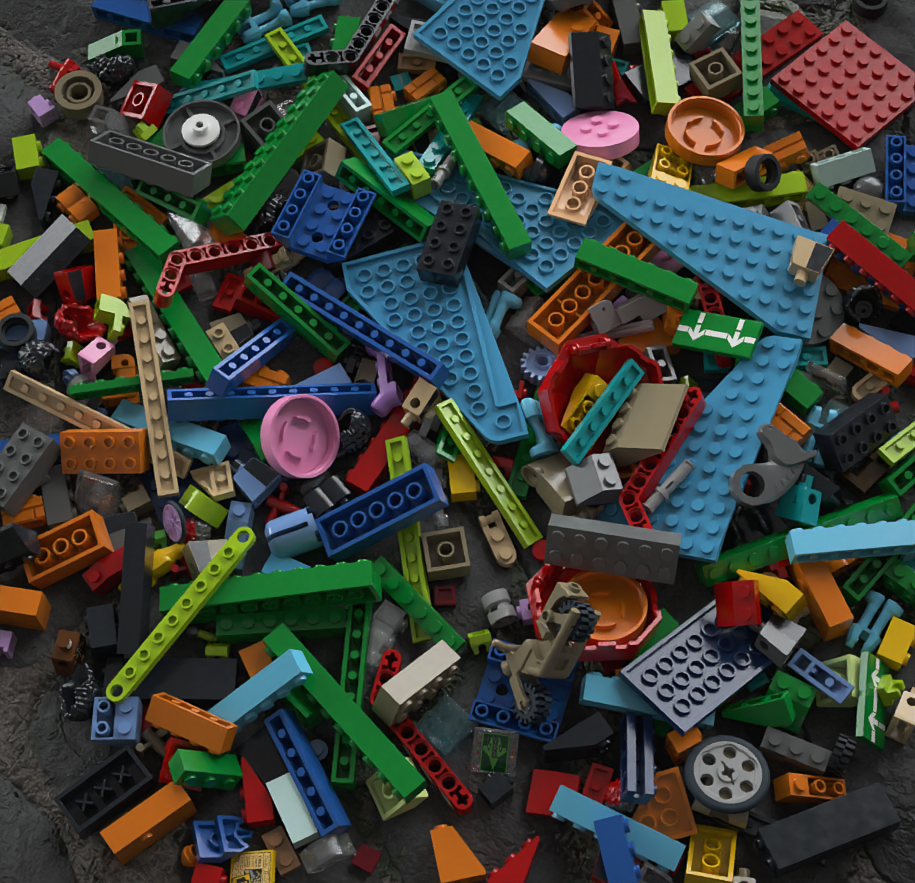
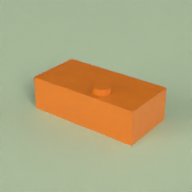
M571 9L557 13L531 41L527 61L562 75L570 66L568 33L595 31L597 20Z
M90 510L39 535L38 540L42 555L35 558L33 562L23 565L29 583L41 590L96 563L98 560L114 552L103 517Z
M826 562L797 563L787 566L797 589L805 596L806 606L810 610V615L823 642L847 634L854 617Z
M0 585V624L45 631L52 607L44 593Z
M172 781L102 830L100 834L120 863L124 865L197 813V810L182 786L174 785Z

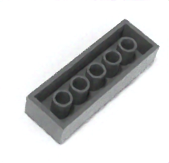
M108 130L89 140L87 162L94 164L97 168H106L112 170L115 174H124L131 179L145 181L148 185H157L163 187L166 191L181 193L184 197H192L210 185L213 163L112 130Z
M552 513L548 524L544 564L674 585L682 534Z

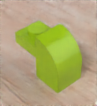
M101 293L95 304L93 321L108 324L107 341L115 343L118 336L123 335L124 329L131 318L130 311L127 305L120 299Z
M191 484L179 500V503L185 506L187 510L217 529L229 512L221 504L215 502Z

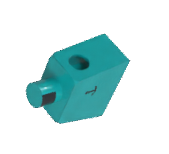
M801 473L799 484L793 485L781 496L774 515L816 526L822 494L820 491L811 489L814 477Z

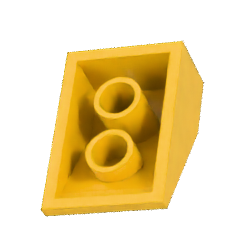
M696 824L698 833L690 835L684 883H732L737 832Z

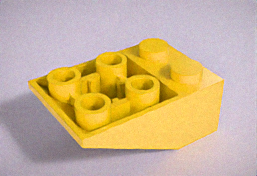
M657 143L647 177L689 190L693 163L678 156L669 146Z
M585 373L573 390L560 426L572 435L608 384L598 375Z
M740 569L736 571L739 576L738 581H759L760 603L766 608L769 605L774 611V615L792 622L807 605L804 594L787 580Z

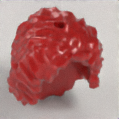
M77 303L63 304L61 309H58L57 313L54 314L55 328L69 341L74 340L82 344L84 342L87 343L88 341L95 340L97 337H103L107 331L106 324L93 321L95 309H91L88 305L79 306Z

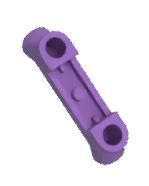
M365 345L367 354L377 359L375 368L379 374L377 385L380 393L370 404L371 409L378 416L386 417L393 407L403 405V392L397 383L393 381L392 363L394 362Z

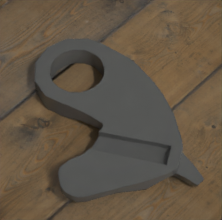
M770 423L762 424L758 428L756 435L768 451V462L746 464L735 470L731 474L728 483L730 495L738 504L747 508L758 507L777 500L794 485L805 463L818 454L817 450L805 452L796 440L782 433ZM743 474H751L760 482L761 491L758 497L752 498L743 493L740 487V479Z

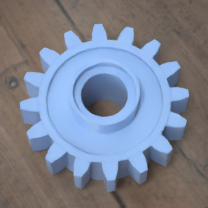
M536 346L535 351L530 348L528 353H523V358L520 360V373L524 374L523 378L527 379L530 384L540 386L557 355L547 350L546 347L540 349L539 346Z

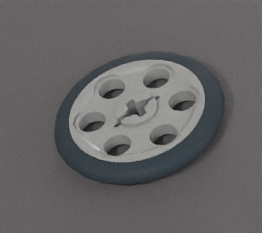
M725 735L709 737L692 748L686 758L684 777L687 787L696 800L712 811L722 814L747 812L763 801L768 792L770 771L767 762L759 750L741 738ZM732 750L735 753V757L732 759L726 758L723 751ZM709 756L714 759L715 764L706 765L702 759ZM750 763L754 770L746 772L743 770L742 764ZM724 770L727 773H732L730 778L727 775L723 776ZM702 777H709L713 784L705 786L701 783L700 779ZM747 783L751 786L752 791L748 793L743 792L740 789V785ZM726 790L730 792L731 798L728 800L722 799L719 792Z

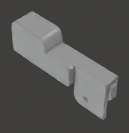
M638 294L616 307H613L611 301L603 300L588 308V311L592 318L590 322L594 333L601 334L634 318H637L639 321L654 319L667 311V305Z

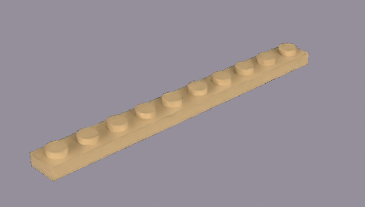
M149 300L132 302L128 304L158 498L177 496L180 494Z
M15 370L10 371L3 388L82 429L130 428ZM148 437L150 463L153 464L150 441ZM173 449L176 474L178 477L185 479L194 459Z

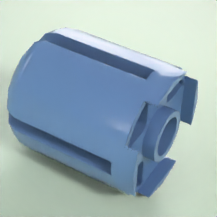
M310 507L270 520L265 525V536L273 555L278 558L287 556L292 558L324 546L322 541L318 542V540H321L312 513L307 514L311 512Z

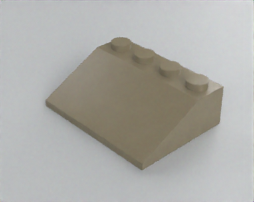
M642 383L635 386L618 410L619 413L612 424V430L605 442L606 445L603 453H611L614 463L619 467H623L664 452L688 386L686 384Z

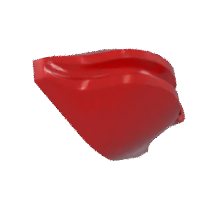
M613 61V86L616 105L620 106L625 102L637 104L638 102L628 90L616 62Z

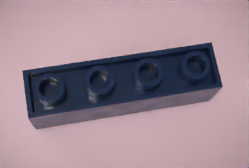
M626 711L620 721V801L647 805L651 798H654L656 795L657 786L654 784L656 764L653 763L656 745L653 744L655 725L653 724L652 715L643 714L641 719H636L635 712Z

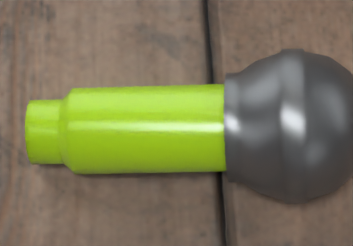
M189 624L186 628V634L189 638L199 637L210 642H217L215 634L202 630L197 624Z

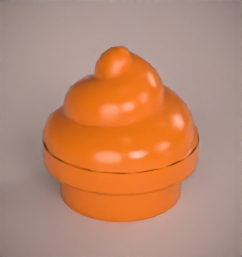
M194 844L188 845L182 850L181 862L183 866H196L197 857Z

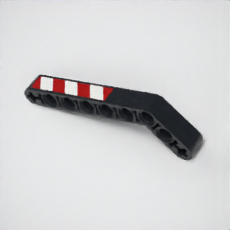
M376 0L346 48L308 52L304 57L303 73L308 77L319 76L323 72L327 73L333 70L338 76L354 74L400 0Z

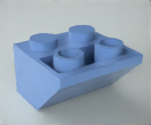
M94 697L91 741L122 748L127 744L130 747H136L141 740L143 704L139 697H128L121 704L113 703L108 697Z

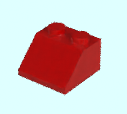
M134 80L119 115L136 123L143 121L148 127L154 124L158 129L167 108L170 106L173 94L158 84Z
M758 580L714 583L717 627L762 624Z

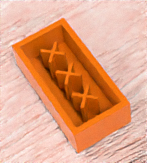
M148 428L69 429L59 433L62 474H133L150 470Z

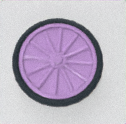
M167 501L162 507V525L168 539L174 544H181L185 540L187 531L185 517L176 502Z

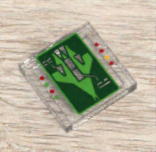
M475 727L470 771L495 774L499 770L502 775L507 774L508 776L515 777L520 732Z

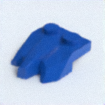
M217 815L215 821H193L191 831L197 862H224L249 847L247 843L250 842L254 831L240 828L244 823L243 818L235 816Z

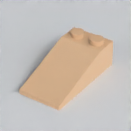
M575 151L547 216L585 227L599 203L592 194V185L598 162L612 165V161Z

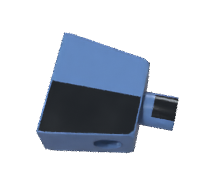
M251 458L246 464L236 459L230 466L236 473L233 476L234 485L249 503H252L254 509L283 482L281 473L255 458Z

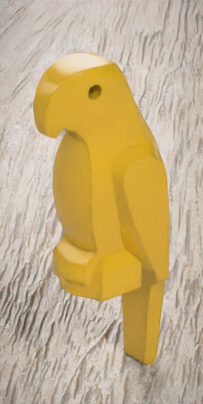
M184 542L154 551L152 587L157 583L159 577L168 573L171 570V566L184 556L182 553V549L186 545Z

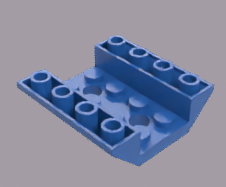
M886 135L885 200L897 204L895 211L899 214L915 216V146L906 145V136Z
M303 169L271 231V235L292 252L329 264L345 260L377 194L359 187L356 193L352 194L323 184L322 175ZM331 205L339 207L334 211L328 209ZM317 236L323 238L320 242L312 241V239Z
M491 644L484 677L477 699L474 698L468 720L547 743L557 738L571 694L578 662H576L566 679L538 677L540 684L546 686L547 690L551 693L548 696L552 697L550 704L552 709H548L550 716H546L547 720L542 722V724H524L519 722V719L515 717L517 714L513 713L515 706H512V702H515L516 699L513 698L514 693L509 681L511 677L505 675L500 667L501 663L507 660L506 655ZM503 686L509 692L505 696H499L496 690Z

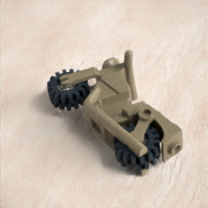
M557 582L539 620H536L543 640L526 639L522 645H514L494 639L491 643L494 648L504 652L507 660L503 661L500 667L505 675L511 677L509 681L514 693L513 698L516 699L515 702H512V706H515L513 713L517 714L515 717L521 723L542 724V722L547 720L546 716H550L548 709H552V705H549V702H552V697H548L551 693L547 690L546 686L540 684L538 677L566 679L570 675L587 641L591 638L590 635L594 633V628L602 615L601 612L590 608L591 605L589 603L579 601L580 599L588 600L589 596L575 582Z

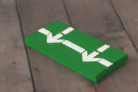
M689 309L687 313L683 312L672 345L677 348L751 361L764 325L763 322Z
M869 651L861 652L855 736L876 751H884L887 706L883 705L876 688L882 675H889V666Z

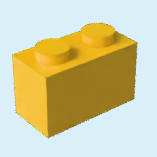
M463 454L457 455L454 463L448 461L452 502L477 500L476 492H480L479 479L475 480V472Z
M893 616L875 657L896 671H899L901 665L906 666L911 655L907 653L909 646L913 648L915 646V625Z

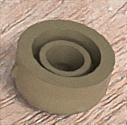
M82 70L72 71L61 77L57 82L54 90V103H57L62 113L71 119H89L95 116L104 105L105 96L103 90L105 86L91 72ZM79 96H86L81 100H75Z

